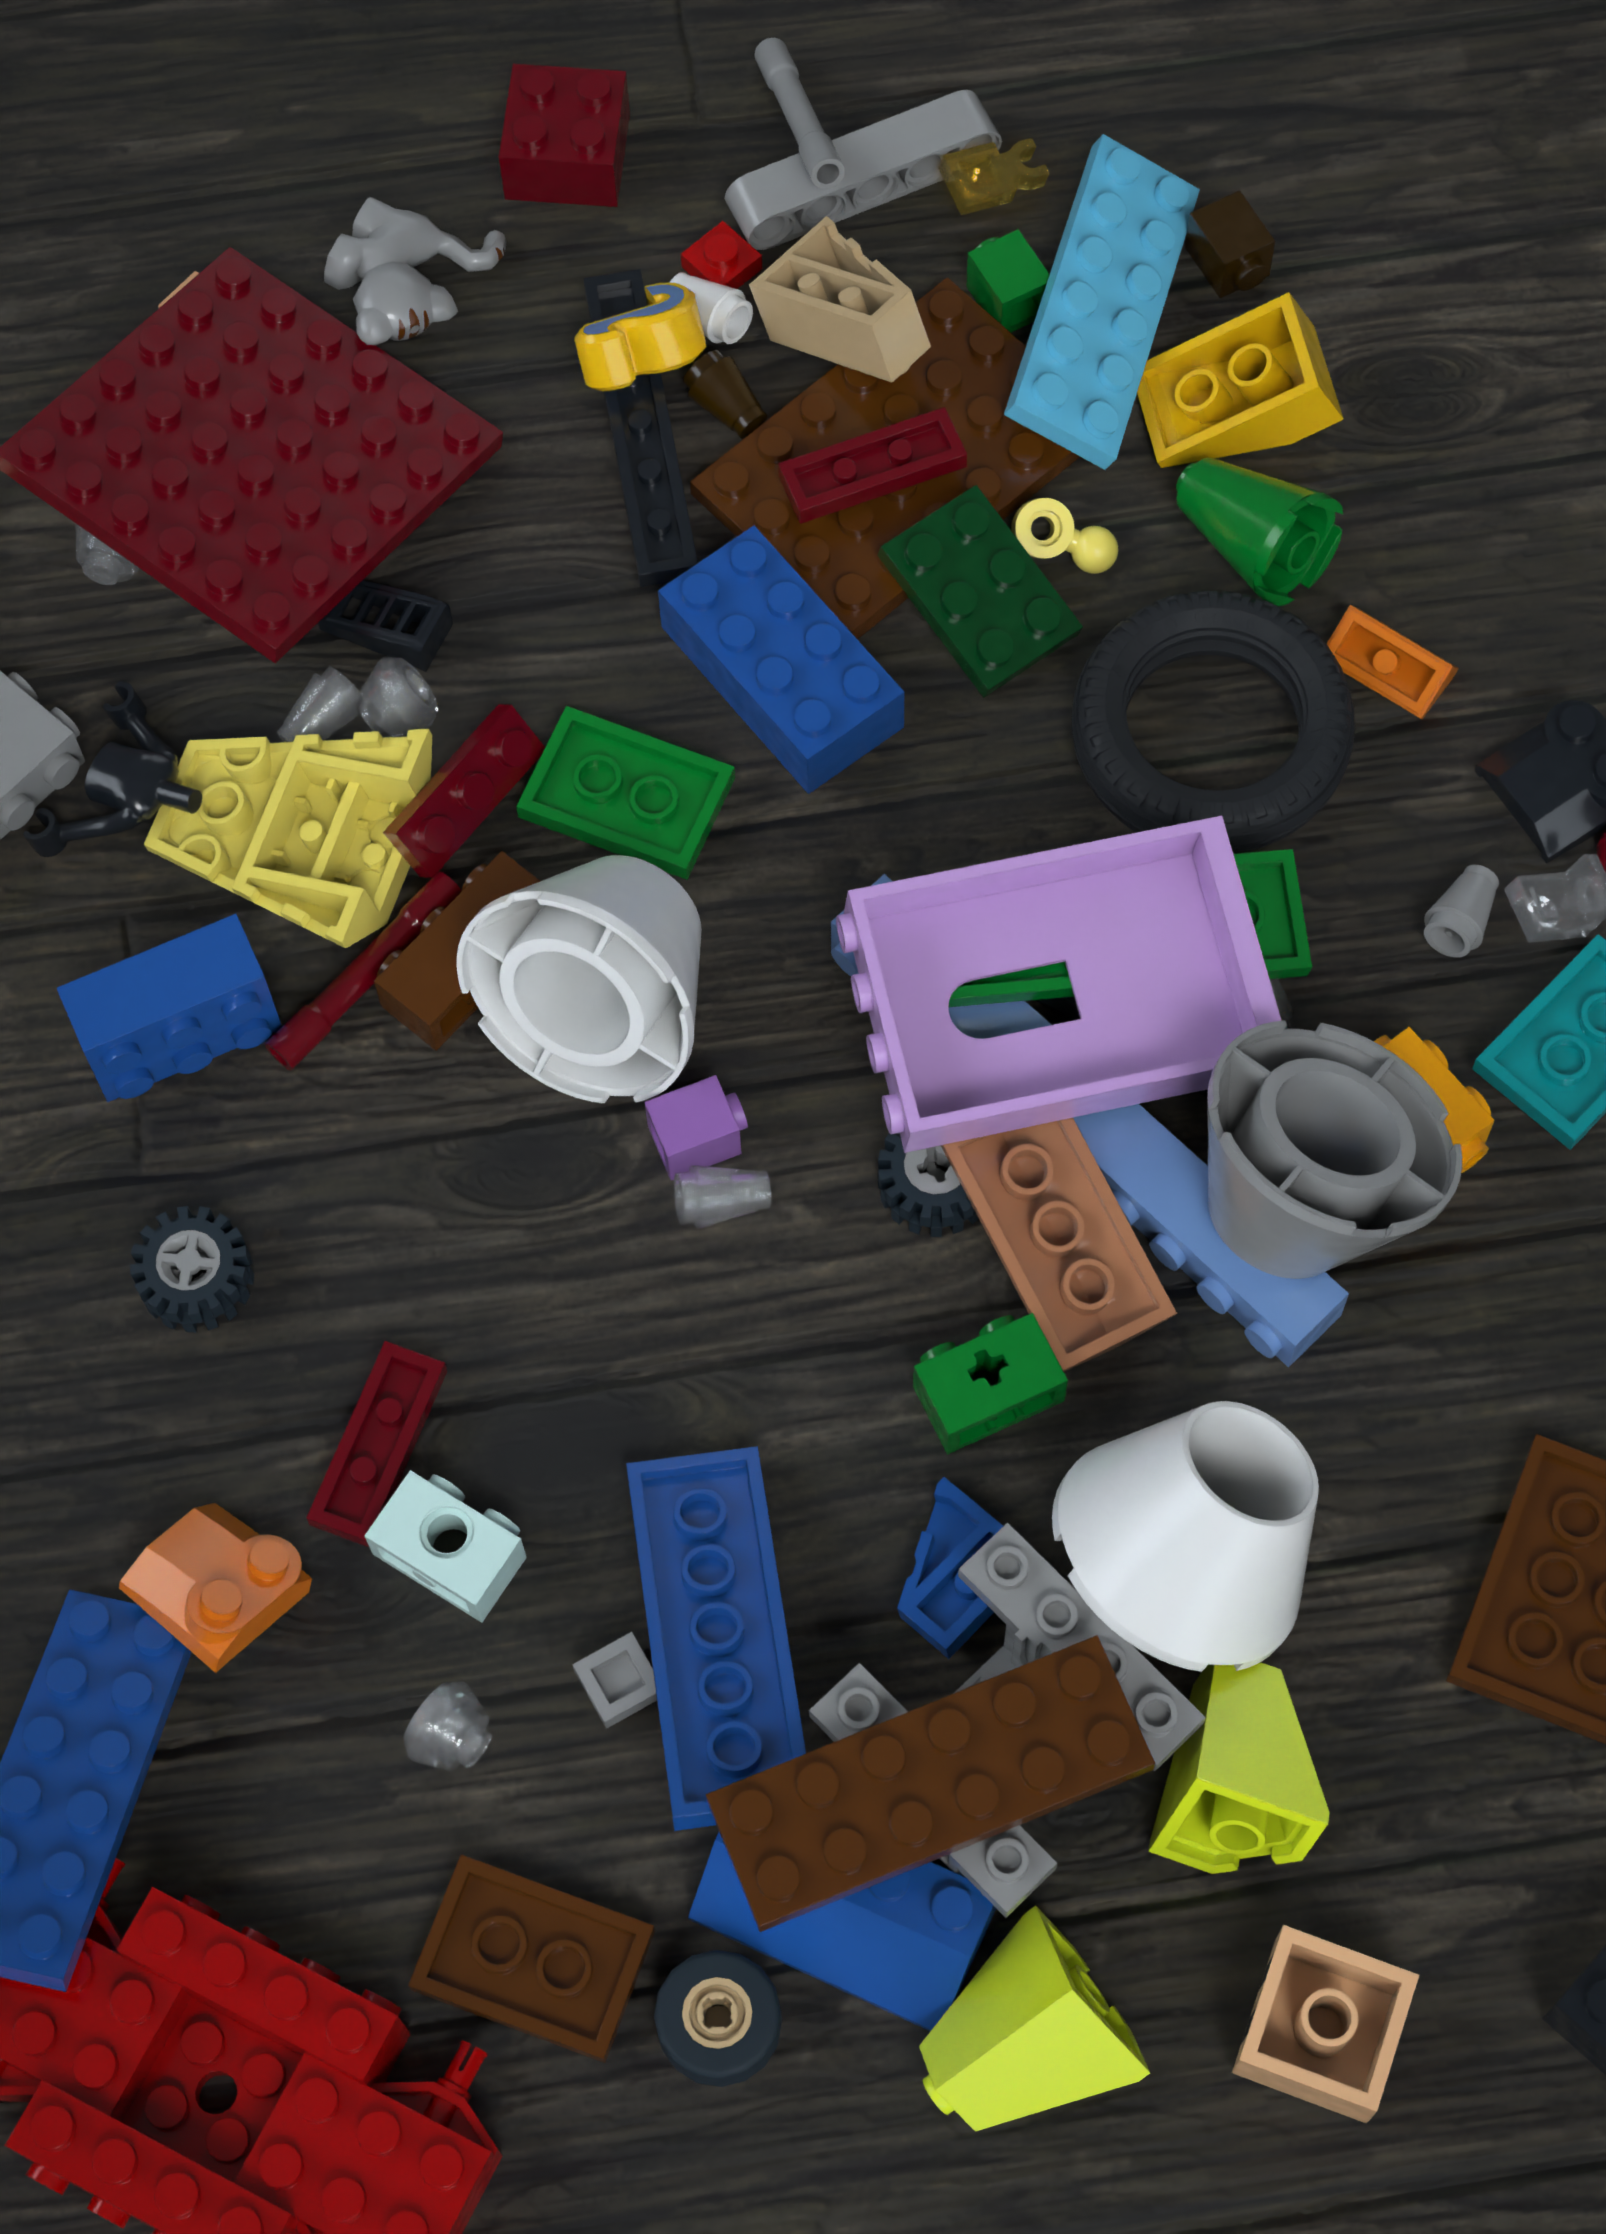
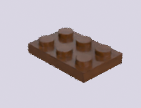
M461 1854L408 1986L414 1992L606 2063L656 1930L654 1925Z

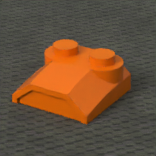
M212 1503L193 1508L149 1544L120 1580L119 1589L216 1673L306 1596L310 1591L312 1578L301 1569V1557L297 1549L289 1541L275 1535H259L222 1507Z

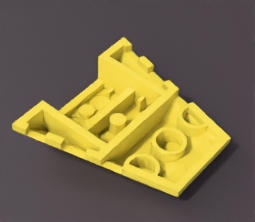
M429 729L408 730L406 737L383 738L379 731L354 732L353 739L322 740L319 734L296 735L293 742L270 743L267 737L189 740L177 766L179 772L175 783L199 790L202 794L201 806L196 813L191 814L162 804L144 842V846L148 851L329 941L348 948L388 923L409 871L410 865L383 832L431 780L433 735Z

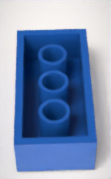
M755 525L658 590L661 627L808 794L904 728L905 692Z

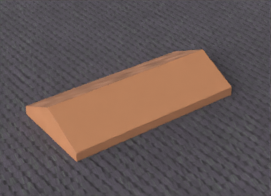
M1073 1118L941 1145L1028 1313L1034 1314L1063 1372L1121 1346L1177 1314Z

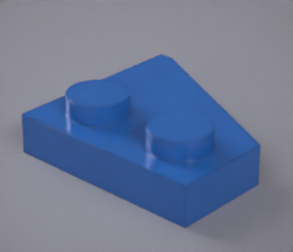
M943 1477L937 1483L934 1492L936 1502L926 1532H921L914 1554L916 1559L912 1575L906 1579L897 1609L902 1620L945 1657L950 1659L994 1613L958 1577V1570L1003 1525L947 1478Z

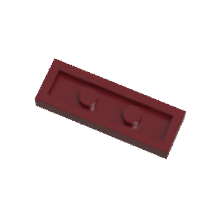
M943 407L778 463V476L799 523L802 524L966 468L967 452L946 408Z
M498 704L386 828L383 834L419 877L432 878L540 758L545 746L512 705Z
M384 1341L306 1517L310 1526L369 1547L365 1534L397 1489L448 1370L445 1362Z

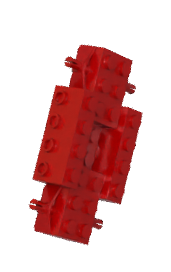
M117 1858L110 1872L67 1992L0 1977V2101L29 2102L5 2146L32 2162L26 2173L27 2177L62 2196L70 2183L93 2195L86 2209L123 2229L129 2218L133 2217L154 2229L152 2234H462L503 2157L468 2103L472 2096L467 2091L481 2064L488 2056L485 2051L476 2046L474 2048L471 2043L461 2040V2045L444 2077H439L437 2082L385 2083L411 2035L399 2018L402 2010L400 2007L365 1989L362 1996L342 1987L338 1984L341 1979L339 1975L313 1960L304 1958L302 1963L299 1964L278 1953L280 1945L254 1929L244 1926L240 1933L218 1921L221 1915L219 1912L188 1895H184L182 1900L179 1901L152 1887L126 1934L122 1937L106 1912L110 1905L104 1901L122 1868L126 1865ZM224 2075L233 2078L237 2086V2096L230 2109L220 2114L205 2112L200 2104V2092L204 2084L215 2076Z

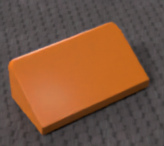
M1352 605L1348 607L1327 642V646L1332 651L1345 674L1420 719L1424 718L1459 669Z

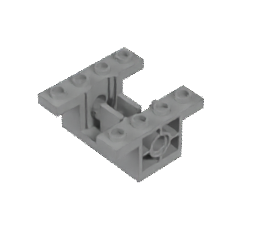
M1008 1523L959 1568L958 1577L1006 1624L1004 1646L956 1692L1098 1635L1155 1761L1153 1771H1156L1204 1724L1206 1717L1132 1644L1110 1629L1085 1603L1077 1590ZM858 1663L809 1710V1717L835 1742L908 1711ZM1020 1825L932 1861L934 1864L966 1877L1005 1918L1057 1867V1862Z

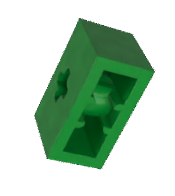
M1033 1313L1017 1320L1012 1315L1000 1317L985 1325L979 1331V1337L959 1346H956L954 1342L940 1344L924 1353L920 1358L921 1363L914 1366L913 1388L947 1455L1064 1402L1066 1397L1068 1379ZM984 1370L989 1378L998 1376V1384L990 1386L985 1378L975 1380L976 1372Z

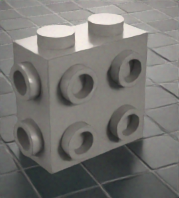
M1 671L0 840L8 832L24 826L32 817L35 807L55 789L67 786L76 776L79 767L85 762L76 740L80 735V731L75 723L59 708L54 707L49 712L36 701L38 699L36 692L19 674L11 672L6 676Z

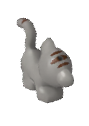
M369 197L354 220L352 236L341 233L329 252L324 271V282L340 290L350 288L362 281L353 297V303L358 314L356 317V332L365 344L378 345L386 342L388 339L394 341L407 340L426 331L432 322L450 320L458 312L450 293L442 286L431 284L428 278L413 267L428 262L435 255L440 254L451 259L467 272L489 271L505 255L507 241L502 232L493 230L484 238L481 250L471 249L458 237L441 231L427 216L410 210L395 209L373 197Z

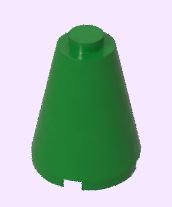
M1211 457L1188 465L1178 478L1176 491L1179 509L1249 587L1265 601L1277 606H1283L1295 600L1288 593L1295 589L1299 583L1309 589L1326 570L1338 548L1343 529L1334 524L1335 512L1343 514V509L1337 500L1325 493Z

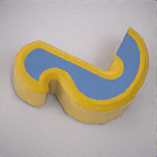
M676 283L646 285L645 293L648 306L585 324L574 337L585 384L594 390L612 391L630 386L637 375L663 373L692 363L706 348L705 335L695 293L687 287Z

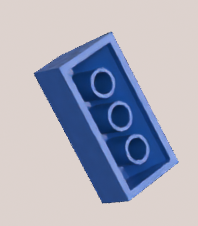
M718 1832L688 1919L931 2031L957 1999L994 1916L996 1907L967 1878L929 1862L759 1932L721 1835Z

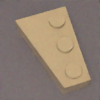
M827 216L749 284L770 341L889 382H893L900 375L904 374L931 347L911 289L877 259L871 262L863 255L860 245L853 238L846 240L839 234L835 223Z

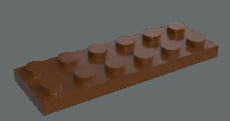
M1098 1635L710 1792L706 1794V1800L758 1930L762 1932L1154 1770L1155 1761Z

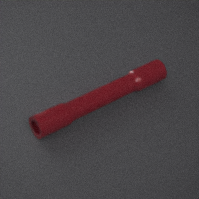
M437 872L401 908L399 915L311 1003L302 1006L265 1043L268 1052L283 1067L292 1071L330 1033L333 1024L375 984L374 980L377 978L378 970L384 960L396 950L404 951L418 937L421 926L430 913L441 906L446 908L462 892L460 887L446 874Z

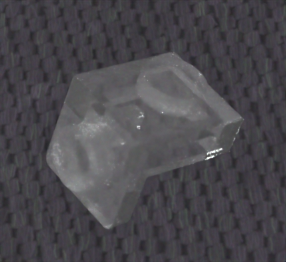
M1597 854L1583 855L1566 872L1517 876L1504 889L1528 943L1586 937L1606 919V872Z

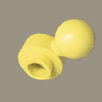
M1051 498L1030 500L1023 504L1013 517L1011 531L1032 558H1052L1067 551L1071 553L1076 566L1090 574H1098L1108 570L1117 559L1118 543L1115 536L1108 529L1101 526H1089L1082 530L1075 529L1070 511L1057 500ZM1038 517L1045 518L1050 524V533L1044 540L1036 539L1031 532V525Z

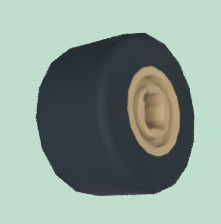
M713 1950L692 1955L671 1970L658 1991L654 2013L658 2038L663 2052L677 2071L699 2084L724 2087L748 2080L766 2066L779 2043L782 2015L776 1987L759 1965L738 1953Z

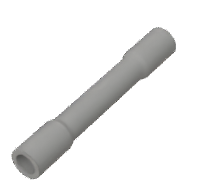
M778 38L765 39L756 47L755 60L767 86L774 92L799 145L800 157L813 184L820 189H831L843 180L845 175L844 165L831 138L824 132L799 80L798 69L786 44Z

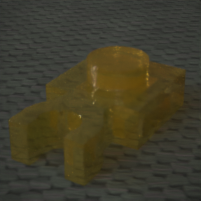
M1032 138L1017 142L1008 152L1002 154L999 153L995 143L990 142L943 155L938 169L961 216L1012 202L1017 188L1032 190L1045 185L1050 174L1045 164L1036 168H1029L1022 163L1031 160L1036 145Z

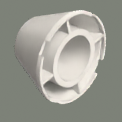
M611 855L601 857L504 895L483 907L466 927L458 945L457 974L462 994L468 993L470 990L476 1005L482 1013L483 1017L478 1022V1025L484 1034L511 1062L536 1080L564 1094L591 1102L605 1103L609 1096H634L635 1102L644 1101L657 1096L675 1082L686 1066L692 1052L702 931L700 917L688 893L674 878L662 869L649 862L630 856Z
M1230 1401L1212 1402L1098 1446L1077 1460L1063 1478L1056 1492L1052 1511L1054 1540H1063L1065 1550L1074 1567L1068 1574V1577L1077 1592L1091 1610L1124 1640L1161 1661L1188 1670L1202 1672L1210 1664L1234 1665L1236 1671L1254 1666L1269 1657L1284 1642L1295 1624L1301 1601L1318 1500V1477L1314 1464L1303 1445L1292 1432L1275 1418L1259 1409L1242 1403Z

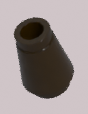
M718 350L710 351L698 359L685 374L683 382L689 388L688 397L729 429L735 431L741 439L747 437L765 422L767 414L761 408L760 403L731 356L724 357Z

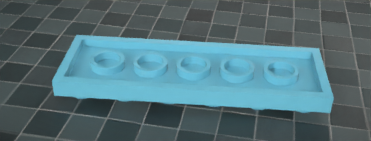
M1104 134L1092 145L1004 412L1005 416L1104 470L1117 459L1185 240L1189 214L1194 211L1200 189Z

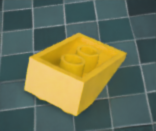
M1289 292L1147 360L1137 391L1156 460L1161 468L1198 462L1207 457L1215 459L1291 445L1344 420L1315 327Z

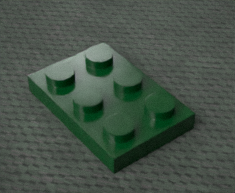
M977 485L882 545L877 554L983 698L1078 636L1083 628L1082 624Z

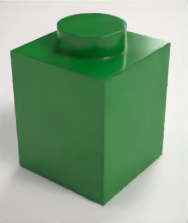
M1017 229L1000 238H989L980 243L974 250L968 252L966 287L975 301L1010 333L1033 323L1050 274L1020 230Z

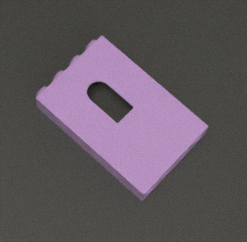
M1222 816L848 890L844 914L836 916L837 932L843 953H854L859 973L851 976L854 1001L859 1013L869 1012L874 1034L867 1035L866 1038L870 1063L874 1073L884 1072L889 1090V1095L882 1096L886 1126L890 1134L900 1133L904 1153L1207 1090L1211 1073L1218 1059L1236 1037L1256 1026L1281 1021ZM1065 962L1080 1019L985 1039L967 1036L953 1024L949 1015V1000L953 992L962 984L973 980Z

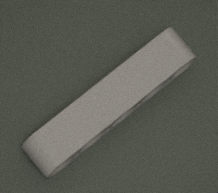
M961 90L833 139L834 147L844 165L845 175L843 180L831 189H820L813 184L798 153L739 177L729 186L724 199L747 242L756 250H765L807 234L826 216L836 223L978 167L990 160L998 152L1002 139L976 93L971 90Z

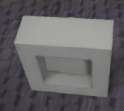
M632 1632L572 1664L574 1672L606 1729L657 1701L653 1668Z

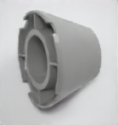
M1284 1020L1256 1026L1236 1037L1221 1054L1211 1073L1207 1097L1208 1206L1212 1223L1218 1235L1238 1257L1268 1274L1283 1278L1304 1279L1322 1274L1422 1228L1433 1221L1444 1210L1456 1192L1462 1172L1461 1144H1454V1146L1452 1144L1451 1137L1444 1123L1449 1112L1430 1085L1394 1053L1364 1036L1334 1025L1320 1023L1316 1031L1285 1029L1287 1024Z

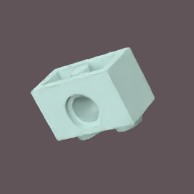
M410 1470L365 1534L370 1550L374 1556L482 1623L527 1558L522 1540L517 1536L520 1529L510 1519L493 1509L488 1508L482 1515L462 1502L465 1498L463 1492L446 1479L433 1474L427 1481ZM456 1529L467 1534L465 1543L457 1551L442 1553L433 1548L436 1538L444 1531Z

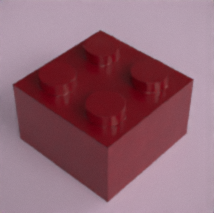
M528 64L512 65L499 151V164L505 200L618 207L630 119L626 71Z

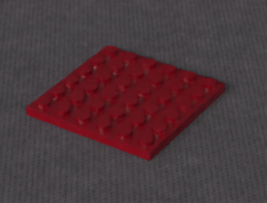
M229 247L0 447V471L276 664L502 447L503 432L376 345L365 344L359 338L357 332Z

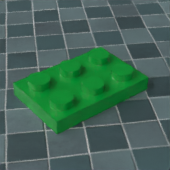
M566 706L516 806L517 814L520 819L618 855L644 860L667 873L687 880L735 780V767Z

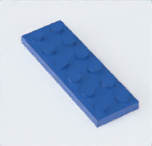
M758 1446L626 1463L674 1831L715 1826L716 1823L707 1803L706 1794L806 1754Z
M69 1589L0 1762L1 1978L67 1992L192 1652L135 1603Z

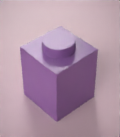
M716 1075L644 1102L648 1128L671 1181L742 1154L740 1131L748 1128L747 1120L736 1093L733 1092L725 1095Z

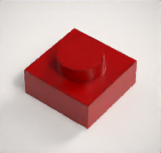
M724 221L720 222L681 253V266L688 274L738 289L763 269L762 255Z

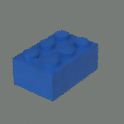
M233 914L57 987L82 1050L107 1102L119 1097L129 1099L140 1096L151 1089L155 1082L177 1073L190 1074L197 1072L209 1065L213 1058L236 1048L250 1049L259 1046L267 1041L272 1033L277 1032L282 1027L266 979L237 914Z

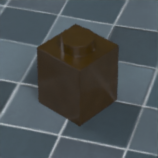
M1240 190L1189 214L1185 249L1219 298L1237 290H1250L1259 285L1267 276H1270L1275 240Z

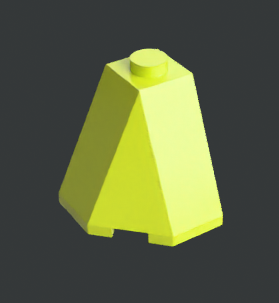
M1261 1662L1236 1671L1234 1665L1208 1664L1193 1684L1189 1701L1206 1718L1204 1724L1174 1752L1148 1852L1210 1874L1237 1871L1240 1859L1271 1855L1276 1865L1302 1861L1328 1825L1330 1812L1281 1669Z
M1036 1905L1021 1917L919 2045L929 2073L923 2079V2084L930 2098L946 2115L955 2110L974 2131L1136 2083L1150 2074L1133 2033L1115 2006L1109 2008L1102 1993L1087 1974L1090 1969L1075 1947Z

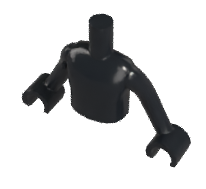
M119 681L115 685V690L125 700L124 703L118 706H110L104 703L102 707L115 726L123 730H130L143 749H134L116 742L106 744L92 762L85 780V791L91 801L115 808L118 811L106 816L60 824L50 810L38 809L35 815L47 828L39 834H31L28 831H24L23 836L40 856L52 857L57 855L66 847L68 841L107 836L130 830L143 821L149 820L162 804L191 814L199 810L202 803L201 792L197 789L175 783L179 772L177 756L174 750L163 742L145 721L147 714L146 706L131 684Z

